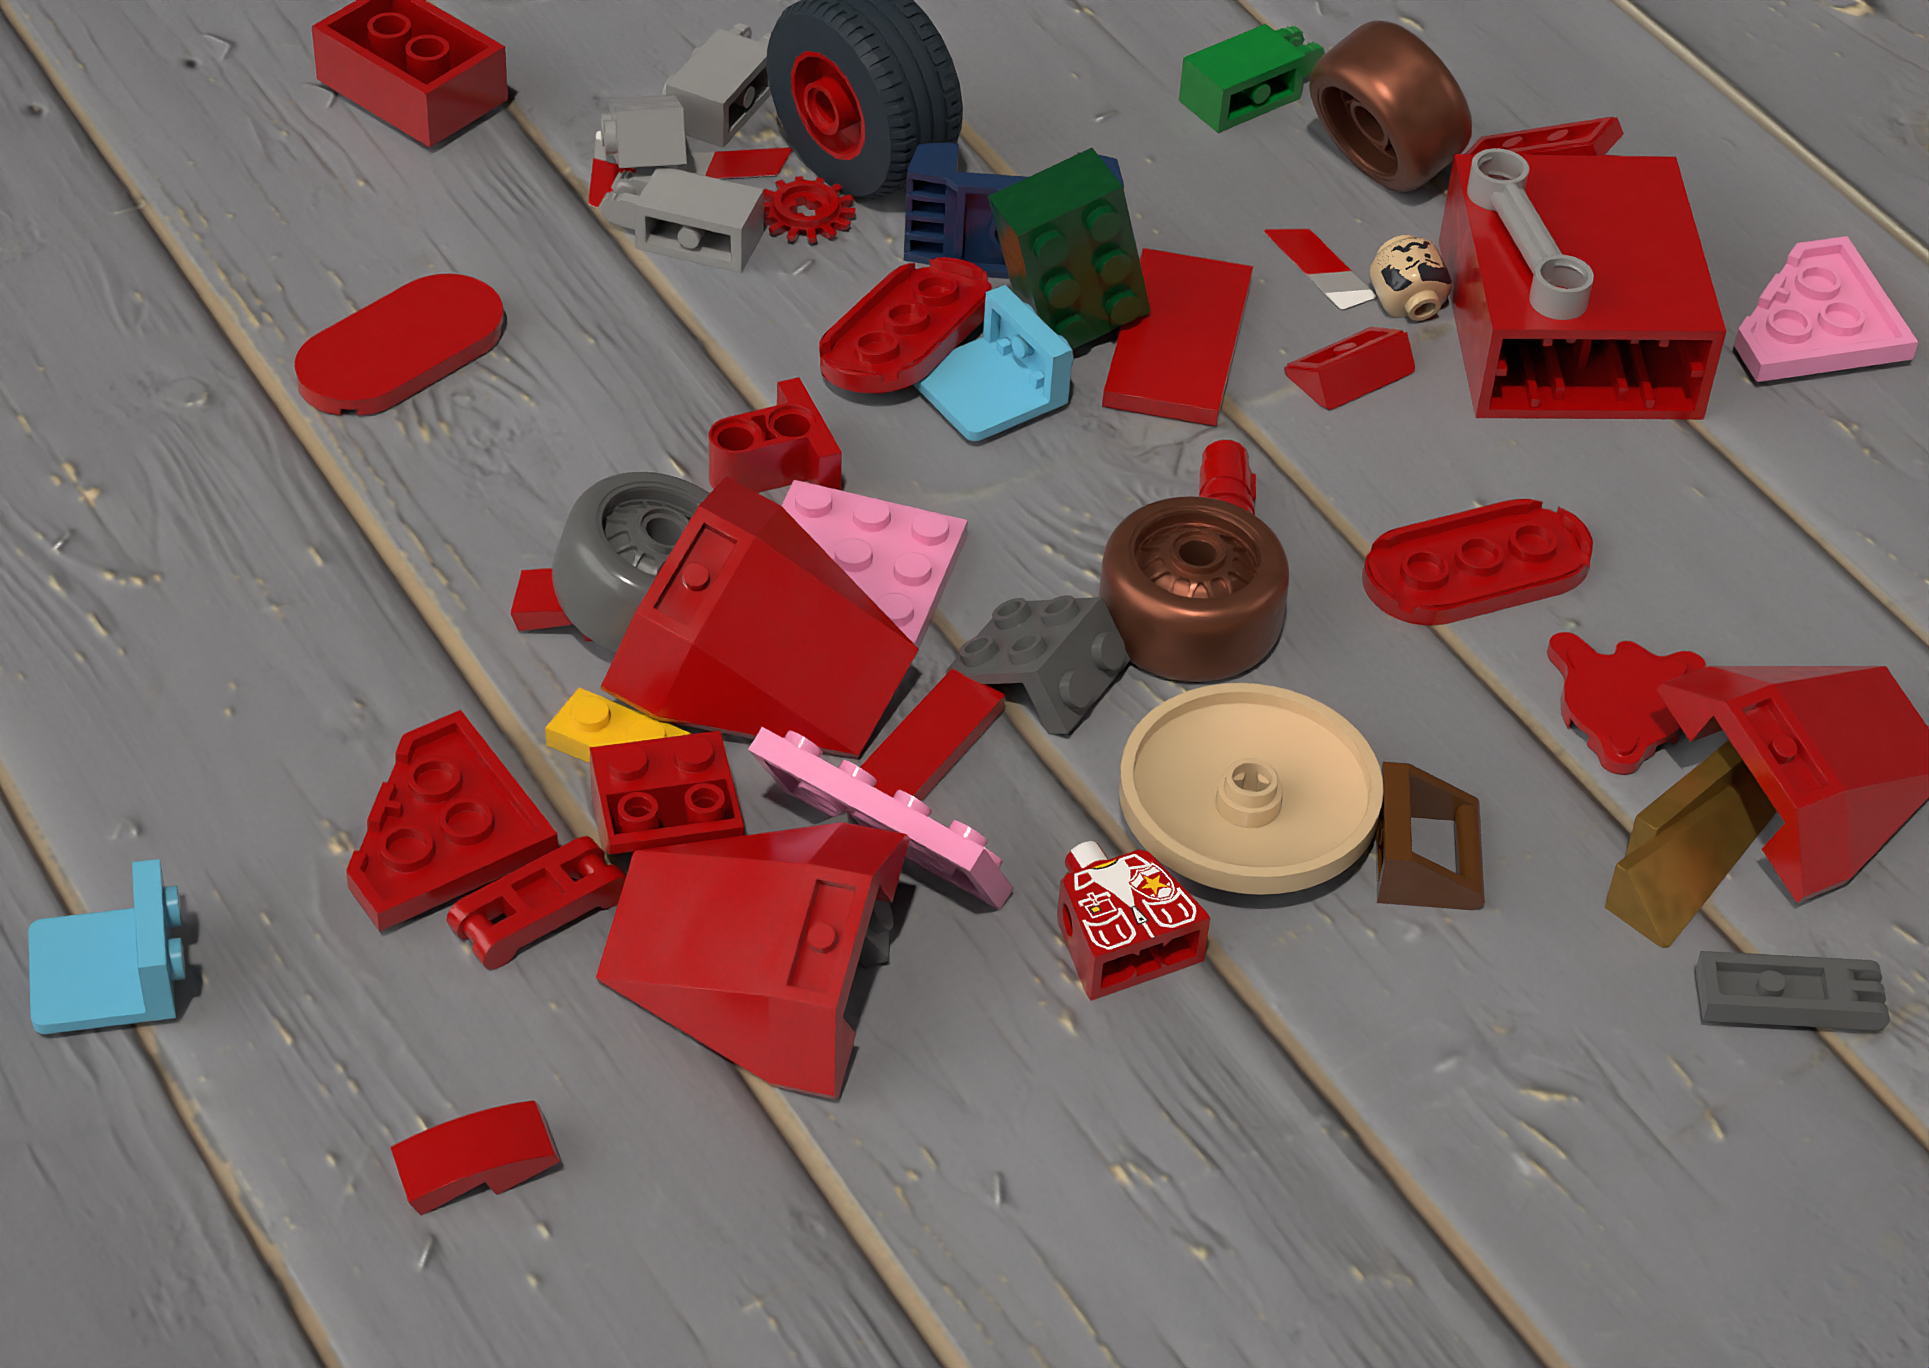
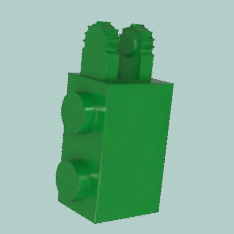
M1263 24L1183 57L1179 101L1217 133L1223 132L1300 99L1303 78L1311 73L1316 62L1325 54L1324 48L1313 41L1304 45L1303 32L1296 26L1291 25L1285 29L1281 28L1275 31L1267 24Z

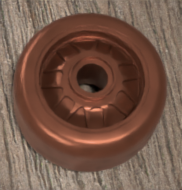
M1382 20L1364 23L1325 53L1316 62L1311 71L1309 83L1310 96L1325 130L1353 165L1389 190L1408 192L1423 186L1453 162L1454 154H1461L1471 139V112L1456 79L1443 61L1425 42L1408 29L1396 23Z
M1194 496L1168 498L1147 504L1135 510L1115 528L1108 539L1103 554L1099 597L1103 598L1124 641L1125 650L1130 658V662L1150 673L1173 680L1186 682L1221 680L1238 675L1256 665L1276 643L1284 620L1289 587V563L1277 535L1261 519L1245 509L1213 498Z

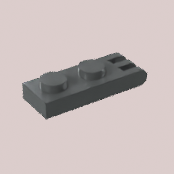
M1714 951L1700 952L1696 965V974L1703 1021L1879 1030L1890 1023L1888 1007L1884 1004L1886 1001L1884 986L1880 983L1882 980L1881 969L1876 961Z

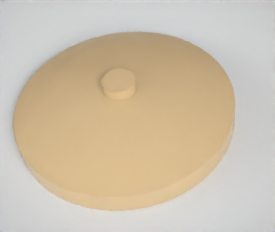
M1223 683L1204 686L1178 694L1155 707L1142 718L1129 736L1123 750L1119 775V799L1125 820L1132 833L1148 852L1168 868L1192 881L1216 889L1242 894L1264 895L1294 892L1326 882L1349 868L1364 853L1375 835L1384 792L1383 777L1375 753L1362 734L1347 719L1323 703L1306 695L1280 687L1254 683Z

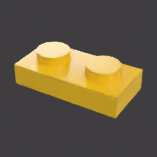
M580 687L545 727L546 746L587 763H590L589 747L690 734V732L663 721H658L646 714Z

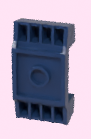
M958 143L919 144L907 169L903 261L930 265L929 259L941 257L956 258L979 266L987 273L988 278L1010 279L988 196L1028 177L957 172ZM1099 155L1124 188L1118 160Z

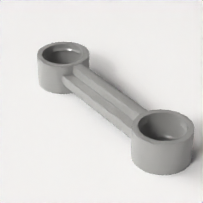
M1493 148L1477 153L1471 164L1467 194L1476 205L1488 210L1497 211L1533 272L1529 295L1532 307L1540 314L1552 319L1569 320L1581 316L1588 307L1594 280L1593 271L1584 261L1572 256L1562 255L1525 193L1529 173L1527 161L1519 154L1506 149Z

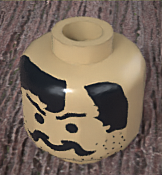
M1400 235L1388 240L1379 248L1370 266V279L1380 302L1387 313L1393 317H1410L1414 321L1428 319L1439 311L1441 305L1451 292L1452 279L1439 250L1432 241L1424 238Z

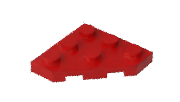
M458 710L402 735L395 751L396 763L388 782L382 783L367 818L368 830L359 851L354 850L346 868L347 885L350 892L380 932L507 875L557 849L558 833L465 714Z

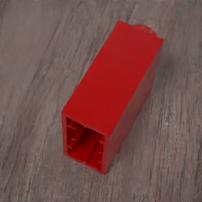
M1454 154L1439 237V247L1442 259L1452 279L1450 299L1475 418L1704 420L1727 331L1676 156L1520 155L1529 165L1525 193L1562 255L1572 256L1584 261L1589 265L1594 274L1587 310L1577 318L1558 320L1546 317L1532 307L1529 295L1534 274L1497 211L1488 210L1476 205L1467 194L1471 164L1476 154Z

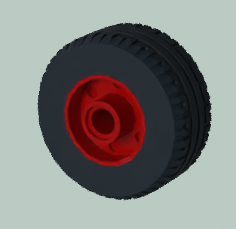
M800 0L787 7L778 18L771 32L767 47V75L771 96L789 140L803 161L818 177L824 178V182L832 187L837 183L843 187L841 192L844 194H851V196L862 199H879L907 186V169L919 144L957 143L963 119L960 82L953 59L942 36L928 15L914 0Z

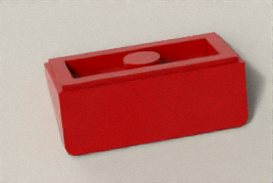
M1369 327L1288 363L1284 370L1285 375L1317 404L1325 409L1332 410L1412 374L1415 371V363L1407 332L1398 329Z

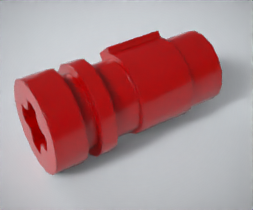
M1223 439L1214 441L1202 453V465L1199 472V497L1225 501L1255 515L1256 474L1251 472L1247 449L1242 444L1233 440Z

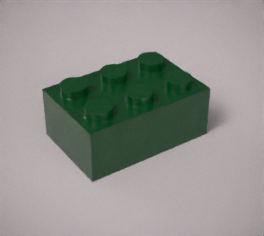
M1093 147L988 196L1013 293L1024 303H1028L1034 309L1037 316L1057 335L1064 337L1072 349L1151 312L1124 188Z

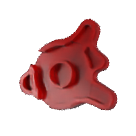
M1570 632L1554 634L1549 640L1547 649L1549 660L1564 677L1565 682L1560 702L1561 715L1567 728L1570 729L1574 722L1580 730L1589 736L1587 746L1597 754L1602 767L1618 775L1634 773L1644 760L1654 756L1656 746L1671 740L1673 745L1683 733L1680 725L1656 691L1661 683L1706 668L1705 660L1692 651H1679L1667 656H1658L1637 643L1627 640L1621 641L1616 645L1614 654H1600L1579 636Z

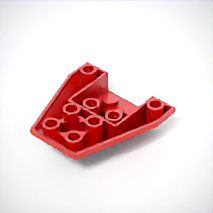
M725 476L698 506L635 611L601 684V690L658 721L710 731L721 730V733L751 739L756 738L762 727L782 738L790 730L810 740L824 753L858 759L916 657L919 648L781 505Z
M1709 666L1661 683L1656 690L1690 742L1720 731L1725 732L1785 822L1761 850L1797 903L1846 884L1929 798V727L1886 666Z
M840 822L634 850L596 979L772 1087L838 1100L856 1036L855 1031L843 1018L875 900L893 902L910 838L904 833Z

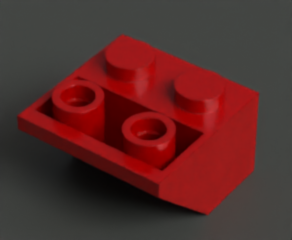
M721 730L589 747L592 805L601 848L605 852L617 854L647 848L744 836L743 820Z

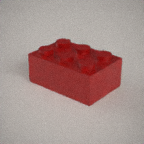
M356 0L311 26L317 80L428 147L434 146L508 100L505 46L426 0Z

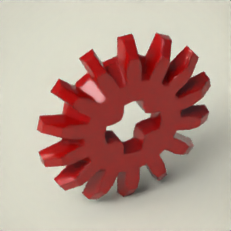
M795 176V181L787 184L781 179L775 182L778 189L776 192L764 189V199L767 201H764V225L770 226L768 227L769 233L773 235H781L789 231L787 240L792 242L796 241L801 233L806 234V239L809 243L816 242V232L826 239H832L837 235L835 230L843 231L850 227L851 221L849 219L855 217L856 208L848 206L853 203L854 199L851 194L838 197L843 187L837 183L832 187L825 185L824 178L817 177L815 181L804 180L803 176ZM805 205L807 209L815 210V215L805 216L803 213H797V207Z

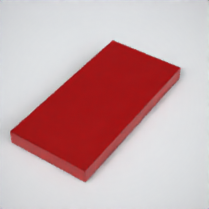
M1143 248L1140 264L1151 312L1121 326L1103 391L1102 407L1217 426L1251 286L1253 266Z

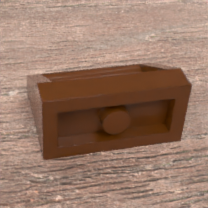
M1383 761L1381 769L1384 790L1383 801L1375 832L1377 903L1460 910H1476L1481 908L1485 903L1480 801L1475 796L1409 763ZM1411 818L1455 821L1457 873L1412 852Z

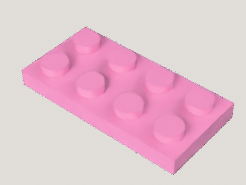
M762 727L748 750L784 792L831 818L849 812L861 826L907 834L910 841L905 859L998 910L1002 908L1012 892L1013 886L999 869L1003 861L985 848L988 840L971 827L956 820H953L949 828L929 818L932 810L914 796L901 790H897L893 798L874 788L877 780L868 772L846 760H843L838 768L819 758L822 750L817 745L796 732L789 730L786 736L782 738Z

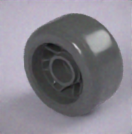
M628 472L612 475L588 488L577 499L568 515L552 566V581L556 598L563 612L574 626L592 641L616 653L635 611L696 509L710 493L686 480L654 472Z

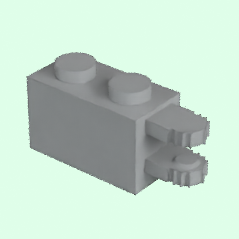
M737 22V25H734V28H731L729 31L718 28L702 46L699 45L695 48L691 58L676 74L673 73L668 77L662 95H675L683 106L685 135L724 148L770 97L771 92L767 75V47L771 35L770 32H767L763 38L761 37L758 41L751 39L753 32L749 25Z
M675 95L609 98L610 113H600L602 146H605L606 154L614 155L619 168L687 164L684 108Z
M657 166L652 175L640 172L632 173L631 170L629 172L625 170L622 173L619 172L611 186L613 191L606 193L598 207L603 215V219H607L608 222H612L614 225L618 223L622 227L635 229V249L737 273H742L764 233V189L664 166Z

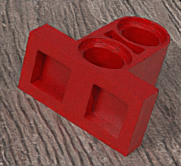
M800 377L777 382L776 406L726 417L716 421L710 427L708 433L710 486L714 489L727 476L757 493L792 485L794 480L807 481V483L841 490L842 451Z

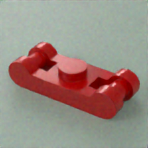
M582 836L463 897L450 908L446 921L459 938L463 940L470 939L473 942V954L485 968L489 970L497 969L508 963L514 957L517 949L598 906L603 909L616 906L619 902L626 874L616 865H607L604 862L605 854L602 848L591 837ZM571 877L577 879V881L574 882ZM503 913L508 917L494 925L491 922L493 918Z

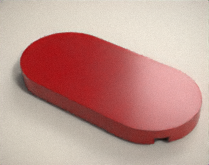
M947 257L929 259L930 267L916 269L914 262L896 268L823 334L819 341L821 373L833 385L858 393L891 392L919 382L984 321L986 292L992 290V284L988 282L987 273L971 262Z
M435 274L413 280L308 339L298 350L294 363L298 391L310 405L330 414L341 415V409H356L357 416L372 415L384 411L494 347L502 334V324L504 321L502 300L491 286L479 279L466 275Z
M1512 499L1398 527L1383 533L1373 542L1371 551L1366 555L1362 572V583L1370 600L1388 615L1417 625H1444L1550 598L1573 590L1583 582L1589 572L1593 538L1586 525L1570 511L1559 506L1557 512L1542 508L1543 501Z

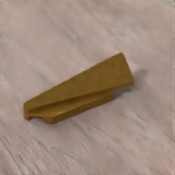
M1730 740L1725 742L1636 815L1626 855L1615 866L1605 908L1661 948H1668L1673 944L1777 812Z

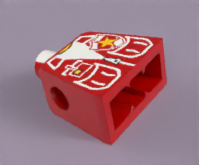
M1088 841L1077 845L1067 854L1065 866L1069 873L1060 880L1057 919L1085 994L1090 1001L1204 962L1210 916L1150 852L1136 850L1108 859L1098 843Z

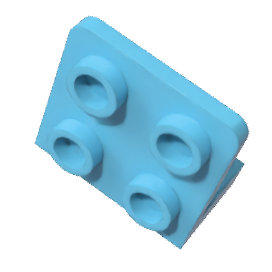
M1006 285L986 292L983 337L955 348L926 377L913 385L966 439L980 441L1067 404L1071 367L1074 360L1073 349L1064 337L1057 335L1037 316L1034 309L1028 303H1024Z
M160 859L132 862L134 908L44 918L34 921L29 926L30 1016L32 1026L36 1032L51 1034L176 1018L174 981L185 979V963L181 938L171 939L170 928L182 926L178 885H164Z

